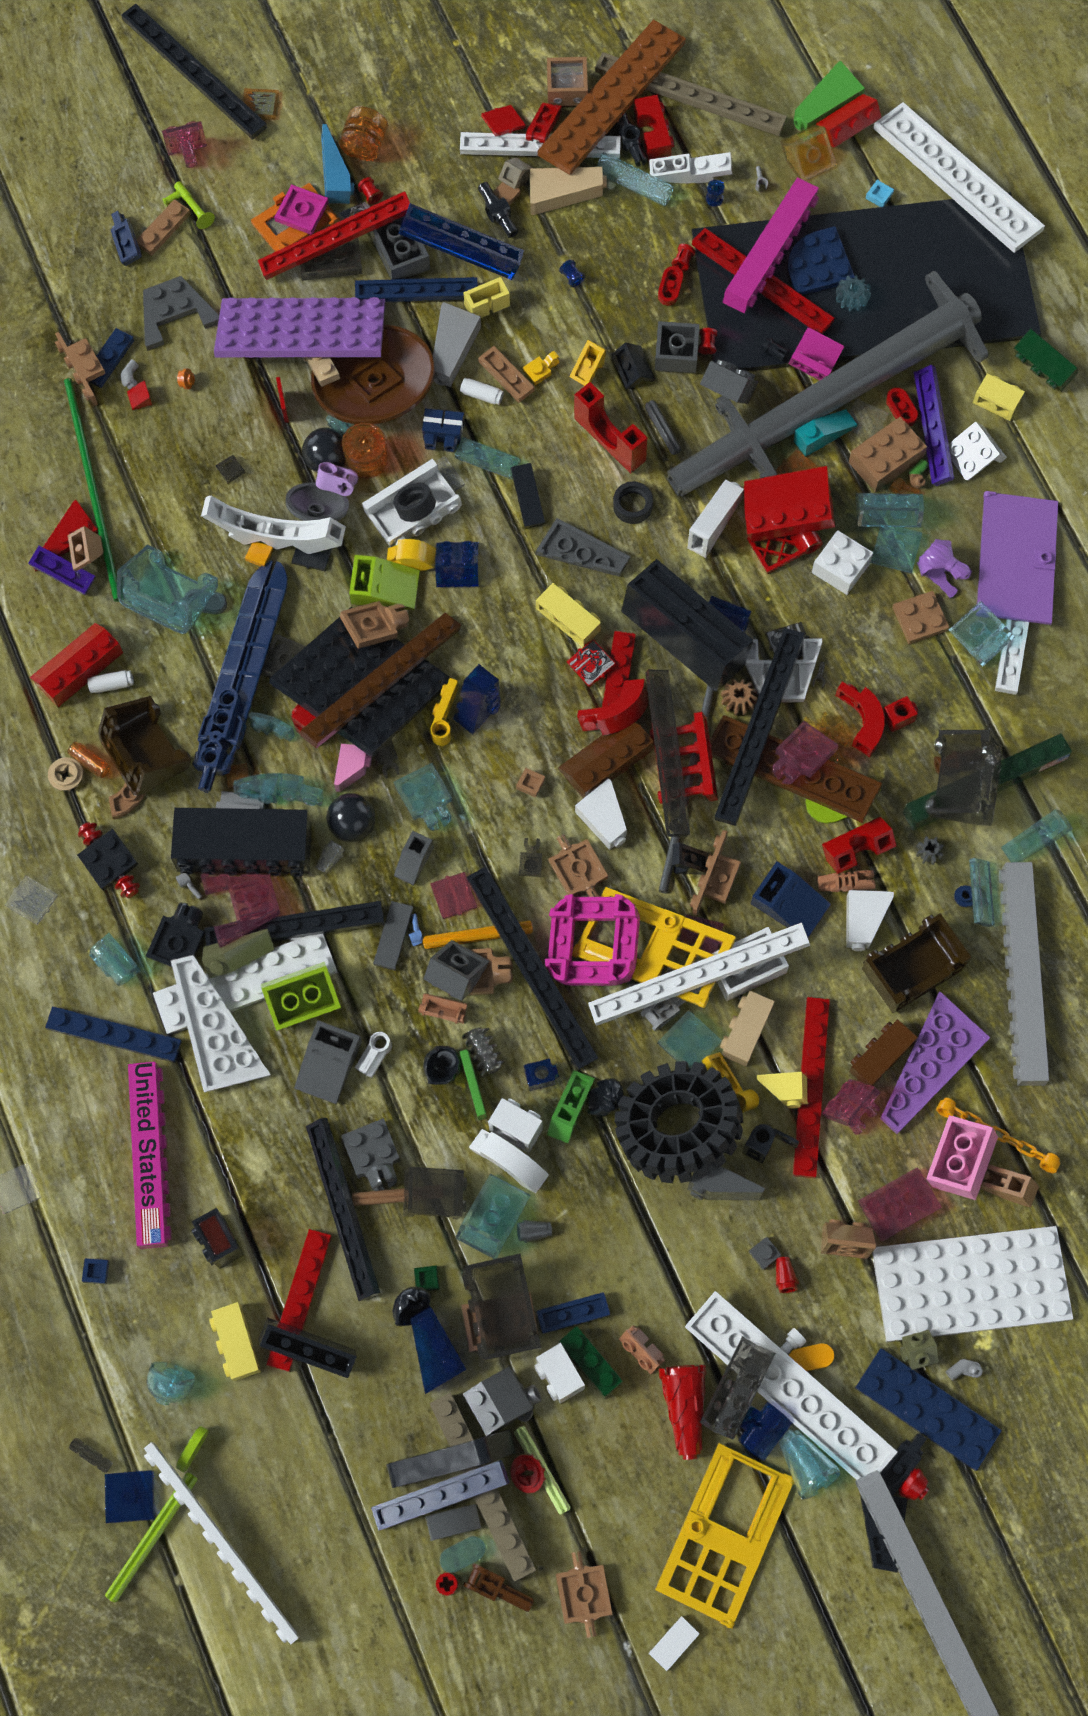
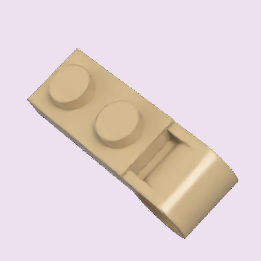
M303 357L308 362L321 387L340 379L339 373L330 357Z

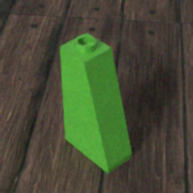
M839 61L795 110L794 125L805 136L817 129L816 123L864 94L865 88L842 61Z

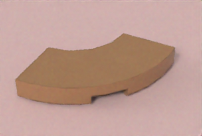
M125 783L117 794L109 797L113 820L133 811L141 803L145 794L134 796Z

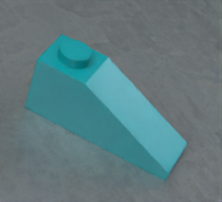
M845 409L813 419L795 430L794 443L802 454L807 457L855 429L858 425Z

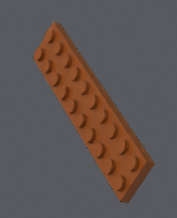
M653 19L538 149V156L571 175L634 103V99H637L685 45L686 38Z

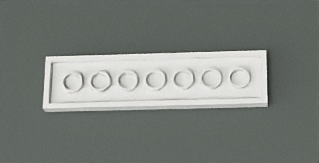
M317 934L305 936L275 947V950L231 973L210 979L208 974H205L231 1013L265 1000L261 989L262 983L324 961L329 975L338 972L324 935ZM177 984L154 992L153 995L167 1035L169 1036L188 1029Z

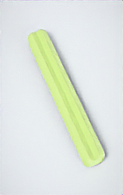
M521 1426L517 1428L514 1434L525 1454H533L534 1458L541 1460L542 1468H545L544 1477L546 1480L543 1482V1486L560 1515L570 1510V1506L526 1427Z

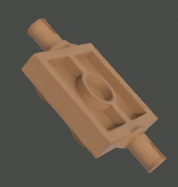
M565 834L557 837L562 850L557 855L549 858L548 862L566 894H573L575 896L579 893L587 892L589 897H599L594 887L608 879V875L588 839L578 844L570 845Z
M581 1551L577 1552L578 1562L576 1553L573 1552L571 1554L574 1568L568 1572L556 1574L564 1623H584L586 1638L591 1637L589 1627H591L592 1637L597 1636L594 1621L600 1617L612 1615L604 1566H584Z

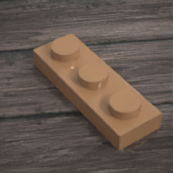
M174 199L136 239L139 248L152 256L191 215L190 210Z
M495 346L478 358L479 363L518 403L535 391V387Z

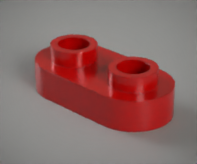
M670 266L663 272L658 290V300L663 305L670 306L678 300L683 282V272L679 267Z
M901 388L891 389L887 394L886 404L895 419L901 417L909 427L914 425L918 412L908 394Z

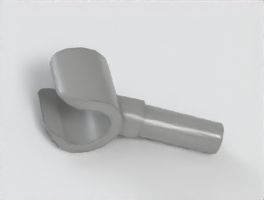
M757 166L758 178L755 189L759 191V184H763L765 190H767L768 180L762 176L761 167Z
M186 873L176 876L181 888L187 885L198 900L203 897L194 887Z

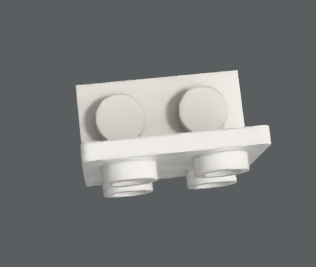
M977 422L949 443L951 461L967 481L995 460L1001 463L1007 458L986 428Z

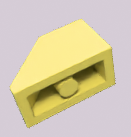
M802 1072L757 1075V1080L785 1106L787 1105L788 1108H800L801 1104H808L807 1077Z

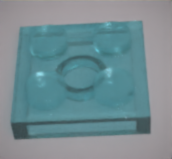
M881 522L871 563L912 573L922 532Z
M688 1010L658 1041V1045L677 1062L687 1061L691 1069L694 1062L702 1063L701 1060L709 1056L722 1040Z

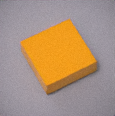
M254 542L245 556V561L265 567L273 552V547L260 542Z

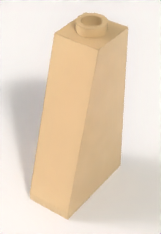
M579 167L571 175L559 168H531V215L603 196V188H607V176L603 175L602 167Z

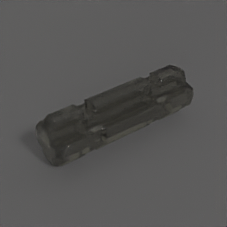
M75 1438L69 1445L70 1450L74 1453H79L80 1457L93 1466L97 1465V1468L104 1473H107L113 1464L112 1461L106 1457L103 1458L102 1454L90 1446L84 1445V1442L78 1438Z

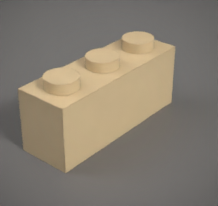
M749 991L747 997L742 996L738 1005L741 1011L738 1017L733 1016L729 1025L732 1031L729 1037L724 1036L720 1048L723 1049V1057L745 1067L747 1066L775 1001L752 991Z

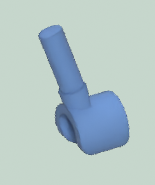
M412 914L414 932L408 935L412 945L416 946L423 942V937L418 926L417 914Z

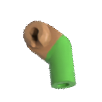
M921 459L909 471L911 485L915 488L923 487L926 482L925 479L923 480L922 473L929 464L924 459Z

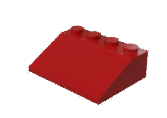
M828 466L744 481L745 520L747 535L751 542L835 527Z

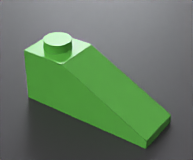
M575 1070L573 1071L551 1118L547 1132L548 1136L569 1143L595 1078Z

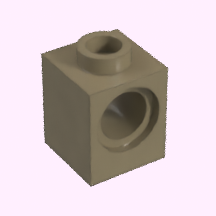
M518 158L507 160L498 179L513 189L525 186L530 175V169L533 167Z

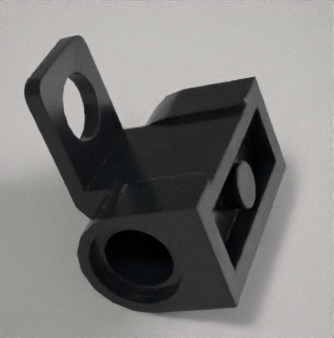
M759 1124L752 1130L742 1154L763 1164L774 1138L794 1148H797L799 1141L776 1128H771L769 1125ZM757 1137L764 1138L766 1142L762 1143L758 1141Z

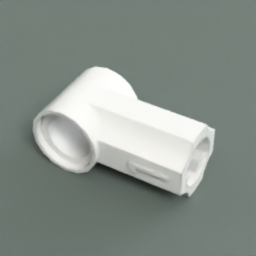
M376 1032L371 1036L370 1043L356 1064L355 1069L371 1078L374 1076L384 1057L392 1049V1042L386 1033ZM386 1039L387 1043L384 1048L378 1049L375 1047L377 1040Z

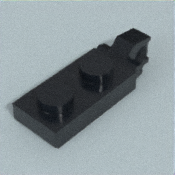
M917 1433L911 1442L905 1439L896 1449V1455L880 1472L892 1496L922 1459L921 1456L924 1452L920 1448L927 1439L920 1433Z

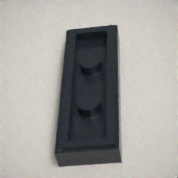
M531 463L511 467L510 470L524 529L544 525L545 519Z

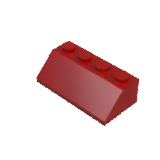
M94 623L35 672L30 679L57 707H60L88 683V678L97 676L122 655L123 651L119 642L105 628Z

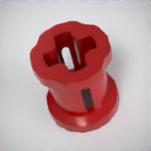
M371 177L364 178L359 182L357 189L363 192L369 205L376 204L381 200L383 192L376 188Z
M679 244L677 248L678 254L672 260V266L679 267L682 271H687L690 267L689 261L695 255V249L688 244Z
M714 328L700 329L699 353L706 355L714 354L716 352L715 337L717 336V330Z
M450 1573L440 1574L436 1580L437 1591L445 1596L454 1594L458 1588L457 1578ZM445 1577H448L449 1581L454 1582V1585L450 1586V1591H446L445 1588L440 1586V1583L444 1582Z

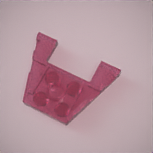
M209 874L201 875L206 895L229 890L237 920L214 927L219 948L280 915L270 875L241 874V877H229L228 874H220L219 877H209Z

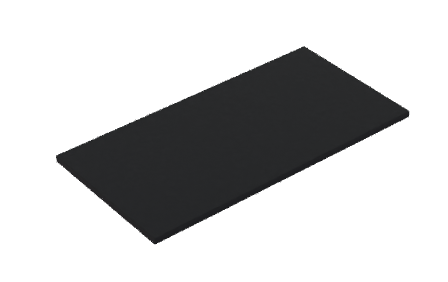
M954 199L809 215L806 222L802 221L799 234L792 237L793 242L789 250H784V256L780 264H775L773 276L792 288L787 266L790 253L795 244L810 233L836 227L855 280L852 283L803 296L835 318L833 324L822 335L844 346L837 361L859 357L939 308L925 281V276L933 271L939 274L955 296L959 297L964 293H968L974 298L982 315L981 322L974 326L983 344L1021 340L1030 329L1041 336L1023 247L1015 253L1012 252ZM770 220L694 228L691 230L692 240L706 228L747 257ZM694 247L707 328L717 330V336L715 337L716 352L711 354L712 361L717 362L718 359L736 365V369L746 371L790 367L791 365L788 363L809 327L759 292L756 295L755 304L753 307L749 306L745 314L724 304L725 291L735 275ZM766 338H773V342L789 350L782 362L767 352L763 353L764 350L761 349V346ZM958 339L943 349L965 345Z

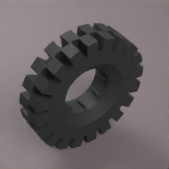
M687 1061L675 1062V1071L670 1070L668 1063L657 1066L659 1075L656 1077L650 1070L640 1076L643 1082L642 1086L634 1081L627 1088L630 1097L622 1095L618 1103L620 1111L615 1113L616 1135L627 1159L638 1172L642 1170L644 1175L652 1180H655L659 1175L661 1182L673 1183L675 1175L678 1176L680 1183L692 1181L691 1172L697 1171L699 1178L711 1174L708 1165L712 1164L717 1169L726 1162L723 1153L732 1156L737 1148L735 1139L741 1140L743 1132L741 1126L744 1123L743 1113L731 1083L726 1077L722 1078L718 1070L711 1067L707 1071L705 1064L694 1062L691 1069ZM691 1104L693 1107L696 1106L700 1109L698 1111L700 1117L695 1126L683 1134L665 1135L663 1132L656 1130L659 1116L673 1105Z

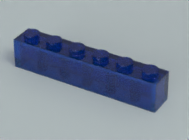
M411 203L406 210L398 232L400 235L510 280H513L524 250Z

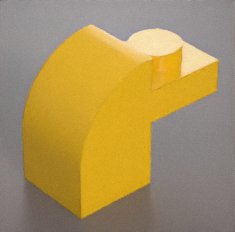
M401 539L398 540L396 546L388 548L387 560L420 570L421 572L435 567L436 548L420 540Z

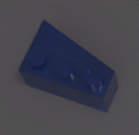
M480 664L464 679L460 693L463 700L462 703H457L459 712L453 717V720L472 735L491 714L495 715L501 707L499 679Z
M431 1306L410 1317L423 1390L427 1394L464 1372L466 1368Z

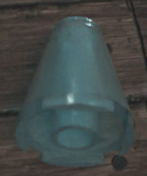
M790 1429L780 1436L782 1439L779 1442L780 1448L798 1494L803 1500L817 1495V1490L822 1487L826 1489L840 1476L841 1471L799 1430L793 1431Z

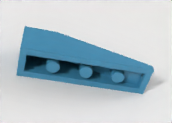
M322 124L321 143L325 197L328 198L329 203L349 204L350 195H354V183H350V174L327 124Z

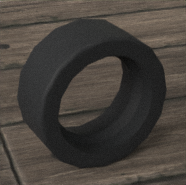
M636 481L620 485L613 497L614 512L625 523L638 524L645 521L653 509V495L650 489L643 483ZM631 493L639 494L645 499V507L638 512L626 511L621 506L622 497Z
M414 483L401 489L394 497L393 504L402 520L414 522L428 516L435 508L436 500L428 485ZM421 499L418 503L408 506L411 502Z

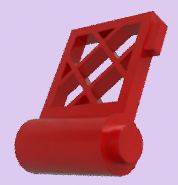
M812 531L789 535L791 540L787 539L788 536L768 539L766 548L757 547L754 542H751L749 537L747 541L768 575L798 557L818 550L823 545V542L817 532ZM771 540L782 542L780 552L769 550ZM785 544L794 545L797 552L791 555L783 553ZM767 554L779 556L777 563L768 566L765 561Z

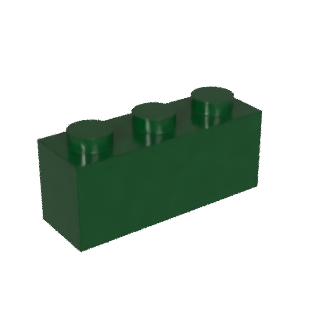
M1032 329L1014 347L1016 359L1022 364L1027 362L1031 366L1030 370L1036 376L1040 377L1042 375L1046 378V384L1053 390L1057 388L1062 392L1078 374V368Z
M577 1326L559 1340V1343L562 1344L570 1359L604 1399L622 1385V1379Z

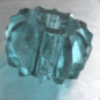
M857 275L854 279L850 276H847L846 280L841 279L835 292L837 302L841 303L842 308L847 306L849 311L852 308L859 311L861 306L865 307L870 299V284H865V278L858 280Z

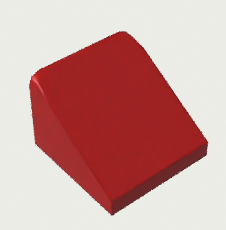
M145 381L140 382L127 391L132 411L152 405Z

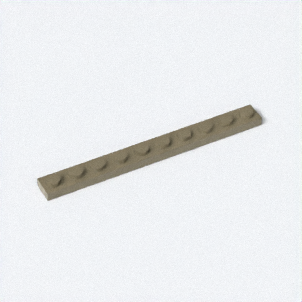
M602 52L595 66V72L605 75L619 58ZM662 72L645 89L780 136L787 120V116Z

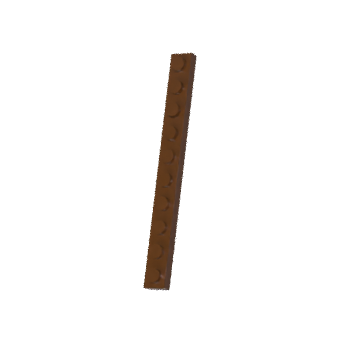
M445 612L301 730L300 736L317 749L460 631L461 624Z

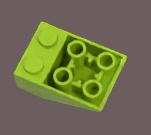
M355 555L349 591L351 604L366 605L380 601L385 607L403 604L405 606L404 609L415 610L420 570L378 557Z

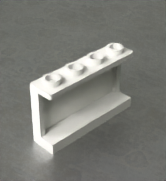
M431 459L366 500L362 505L366 515L389 547L397 545L398 540L419 536L430 525H436L449 513H455L462 506L460 496L455 494L439 472L436 462ZM424 483L429 486L436 500L435 508L428 516L414 522L402 520L393 504L394 497L401 489L410 484ZM421 499L411 502L408 506L418 503Z

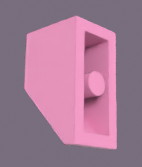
M341 743L334 782L336 792L343 791L365 775L366 767L370 768L372 757L355 745Z

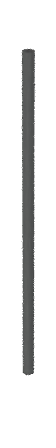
M708 685L701 710L706 716L707 721L715 692ZM691 753L688 766L697 765L699 754ZM695 774L685 777L683 788L692 787ZM690 796L680 798L659 886V892L666 894L668 891L673 870V844L679 843Z

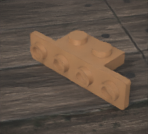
M55 333L58 340L55 342V345L60 353H65L64 361L67 367L74 369L73 377L76 383L83 385L82 393L87 401L91 400L94 406L98 405L88 382L104 375L105 371L90 344L84 338L67 347L60 333Z
M726 830L722 831L721 836H716L713 847L716 848L713 855L708 856L705 865L708 870L706 875H701L698 882V887H700L698 895L694 894L690 907H693V915L695 916L698 915L704 897L726 904L741 865L740 861L721 855L727 840Z

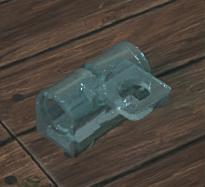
M110 933L99 940L90 950L89 956L106 977H111L118 986L125 984L141 971L134 960Z

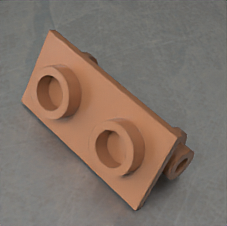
M424 993L418 1012L422 1013V1016L429 1015L455 1022V1024H464L467 1004Z
M631 1326L619 1338L624 1349L631 1352L638 1360L639 1365L644 1370H647L650 1375L665 1361L663 1358L664 1354L653 1343L646 1348L644 1344L649 1341V1338L639 1327Z

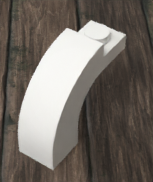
M482 1129L469 1146L474 1153L493 1162L512 1176L521 1186L534 1193L539 1190L549 1176L529 1156L493 1132L489 1133Z

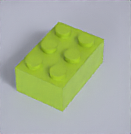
M325 961L261 984V989L276 1031L341 1008Z

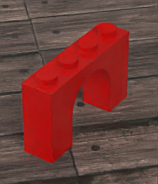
M591 382L574 394V419L630 474L646 462L648 437L634 424L621 433L612 424L605 412L604 395Z

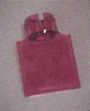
M803 721L776 748V754L780 758L773 764L772 772L778 780L785 775L786 778L782 783L787 785L793 783L800 775H806L811 778L838 750V744Z

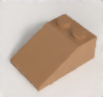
M832 1219L829 1220V1223L825 1222L823 1225L821 1254L867 1259L876 1248L873 1230L866 1227L865 1223L853 1222L852 1225H844L843 1221Z

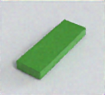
M469 1050L459 1051L478 1121L486 1119L487 1115Z

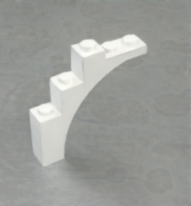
M213 496L206 497L201 514L203 518L228 531L229 537L243 545L262 541L276 550L293 545L307 554L341 546L346 526L331 517L312 521H292L260 516L229 506Z

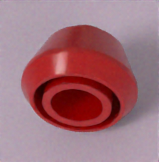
M914 1468L898 1489L900 1496L911 1500H916L917 1498L922 1500L929 1491L927 1487L928 1480L921 1469Z

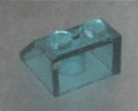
M982 601L949 629L951 634L982 667L1015 638L1009 629Z

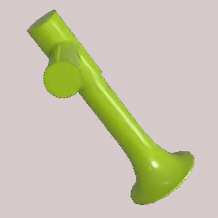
M176 182L174 188L177 191L162 199L165 206L168 207L174 199L177 200L182 197L198 217L196 222L198 229H206L211 226L215 215L211 212L205 213L192 198V195L182 182Z

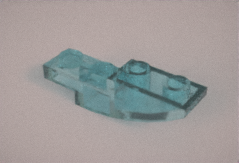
M258 774L235 780L233 783L234 794L244 799L249 797L258 799L265 804H277L279 796L288 801H302L309 806H321L324 799L323 789L307 786L304 782V776L293 774Z

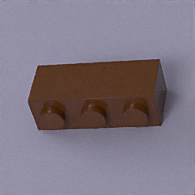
M898 1019L893 1024L889 1021L882 1028L881 1032L883 1034L878 1040L874 1037L865 1046L868 1050L863 1055L858 1053L850 1062L852 1066L849 1072L868 1090L902 1057L918 1038Z

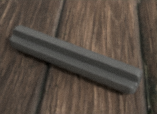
M654 400L647 402L645 409L672 455L680 453L681 445Z

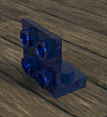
M444 541L436 543V587H479L478 542Z

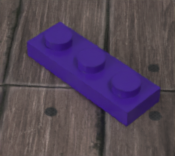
M39 545L28 562L31 567L85 596L96 578L95 575L82 568L74 571L71 562Z

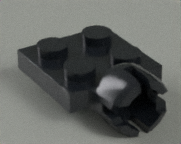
M180 902L172 917L163 915L146 957L169 967H172L171 960L191 955L195 957L205 935V932L199 929L203 912L193 905L190 907L188 903Z

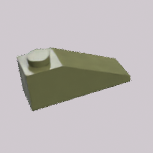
M268 929L203 947L202 961L210 979L231 973L275 950Z

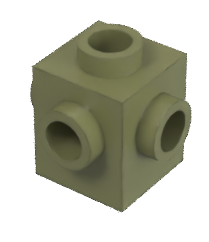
M929 1330L902 1337L903 1347L900 1348V1353L903 1361H908L912 1370L939 1363L937 1344Z

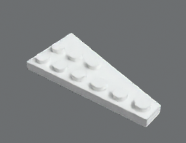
M191 955L171 960L204 1093L271 1076L195 957Z

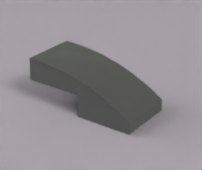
M476 1504L425 1517L431 1541L481 1528Z

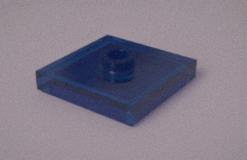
M153 1470L105 1474L106 1524L155 1520Z

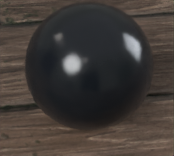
M323 427L312 431L306 437L302 447V455L306 465L312 471L318 473L319 465L323 462L344 467L349 457V446L345 437L339 431Z
M355 793L343 794L334 799L328 807L326 821L330 832L344 842H357L366 838L373 830L376 820L374 808L369 800Z

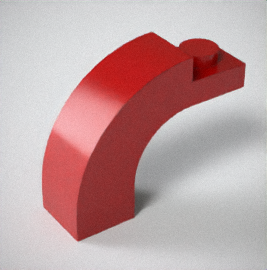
M645 679L624 681L620 697L608 706L578 710L577 718L582 730H601L602 735L619 732L636 722L645 712L649 703L650 692Z
M842 681L837 688L835 696L857 710L863 723L862 728L853 740L852 746L870 758L876 750L884 730L885 718L882 706L877 697L867 687L859 693L855 686Z

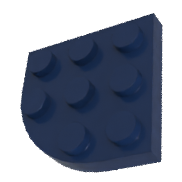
M835 226L804 236L795 244L790 253L787 266L788 277L792 288L802 296L852 283L855 280Z

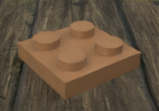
M933 591L893 604L892 608L908 644L949 630L948 623Z

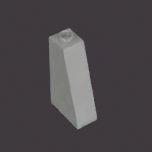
M445 302L441 305L433 353L435 367L433 380L439 385L451 387L481 328V317Z

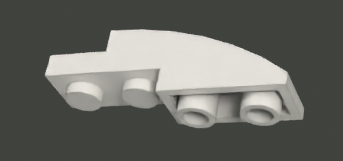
M730 152L690 158L689 154L650 159V178L662 182L706 183L714 182V177L732 174V157Z

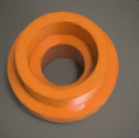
M189 368L178 372V385L184 389H190L194 385L195 376Z

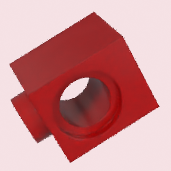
M908 696L884 707V718L890 730L895 732L915 722L918 708L913 701H910ZM902 710L907 715L900 716L897 714L896 711Z

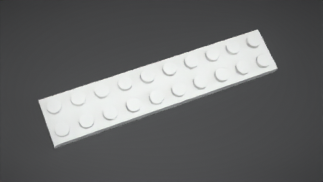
M904 102L874 123L873 129L1012 252L1018 251L1044 230L1045 225Z
M716 1291L686 1324L685 1328L856 1480L876 1470L880 1473L896 1455L897 1451Z

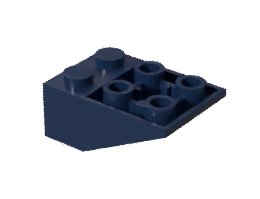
M778 861L769 871L751 900V905L787 928L802 923L807 938L831 905L800 876Z

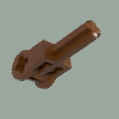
M475 1563L472 1564L473 1570L468 1581L464 1582L463 1586L492 1601H495L496 1597L529 1612L534 1602L533 1598L504 1584L505 1578ZM479 1573H480L481 1576H480V1578H479L477 1584L475 1585V1581H476V1579H477V1577H478V1575H479Z

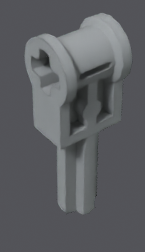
M701 987L691 990L690 992L697 994L701 990ZM672 997L644 1008L640 1014L642 1017L645 1016L655 1032L677 1016L680 1012L678 1007L686 1001L678 997Z

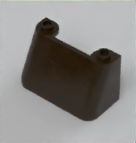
M151 696L104 708L98 729L99 739L134 796L145 794L189 768L191 763L189 753L182 748L175 751L157 723L161 711L159 705L154 702Z

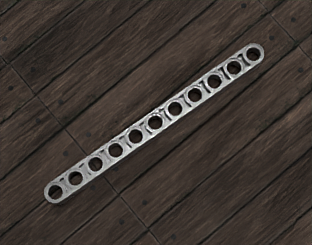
M876 1470L856 1480L857 1488L879 1533L885 1537L883 1541L893 1562L894 1558L897 1562L895 1565L898 1568V1572L968 1715L999 1716L881 1474Z

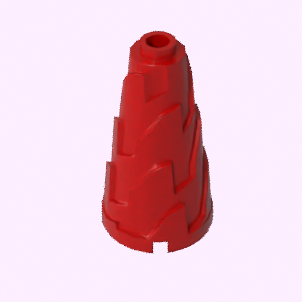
M706 1365L666 1367V1373L665 1368H659V1379L662 1382L663 1395L673 1427L676 1451L678 1455H683V1460L697 1459V1454H700V1450H702Z

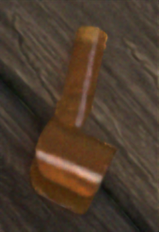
M896 478L889 487L890 491L899 494L902 489L917 495L921 491L905 484L902 478Z

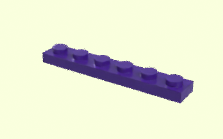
M931 364L914 372L925 445L927 446L926 451L931 481L933 485L939 486L953 480L954 473L936 367Z

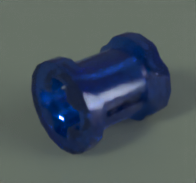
M712 180L708 183L706 202L710 206H720L724 201L725 185L722 181Z
M567 260L559 268V272L568 279L570 287L578 286L585 279L584 273L577 269L574 260Z

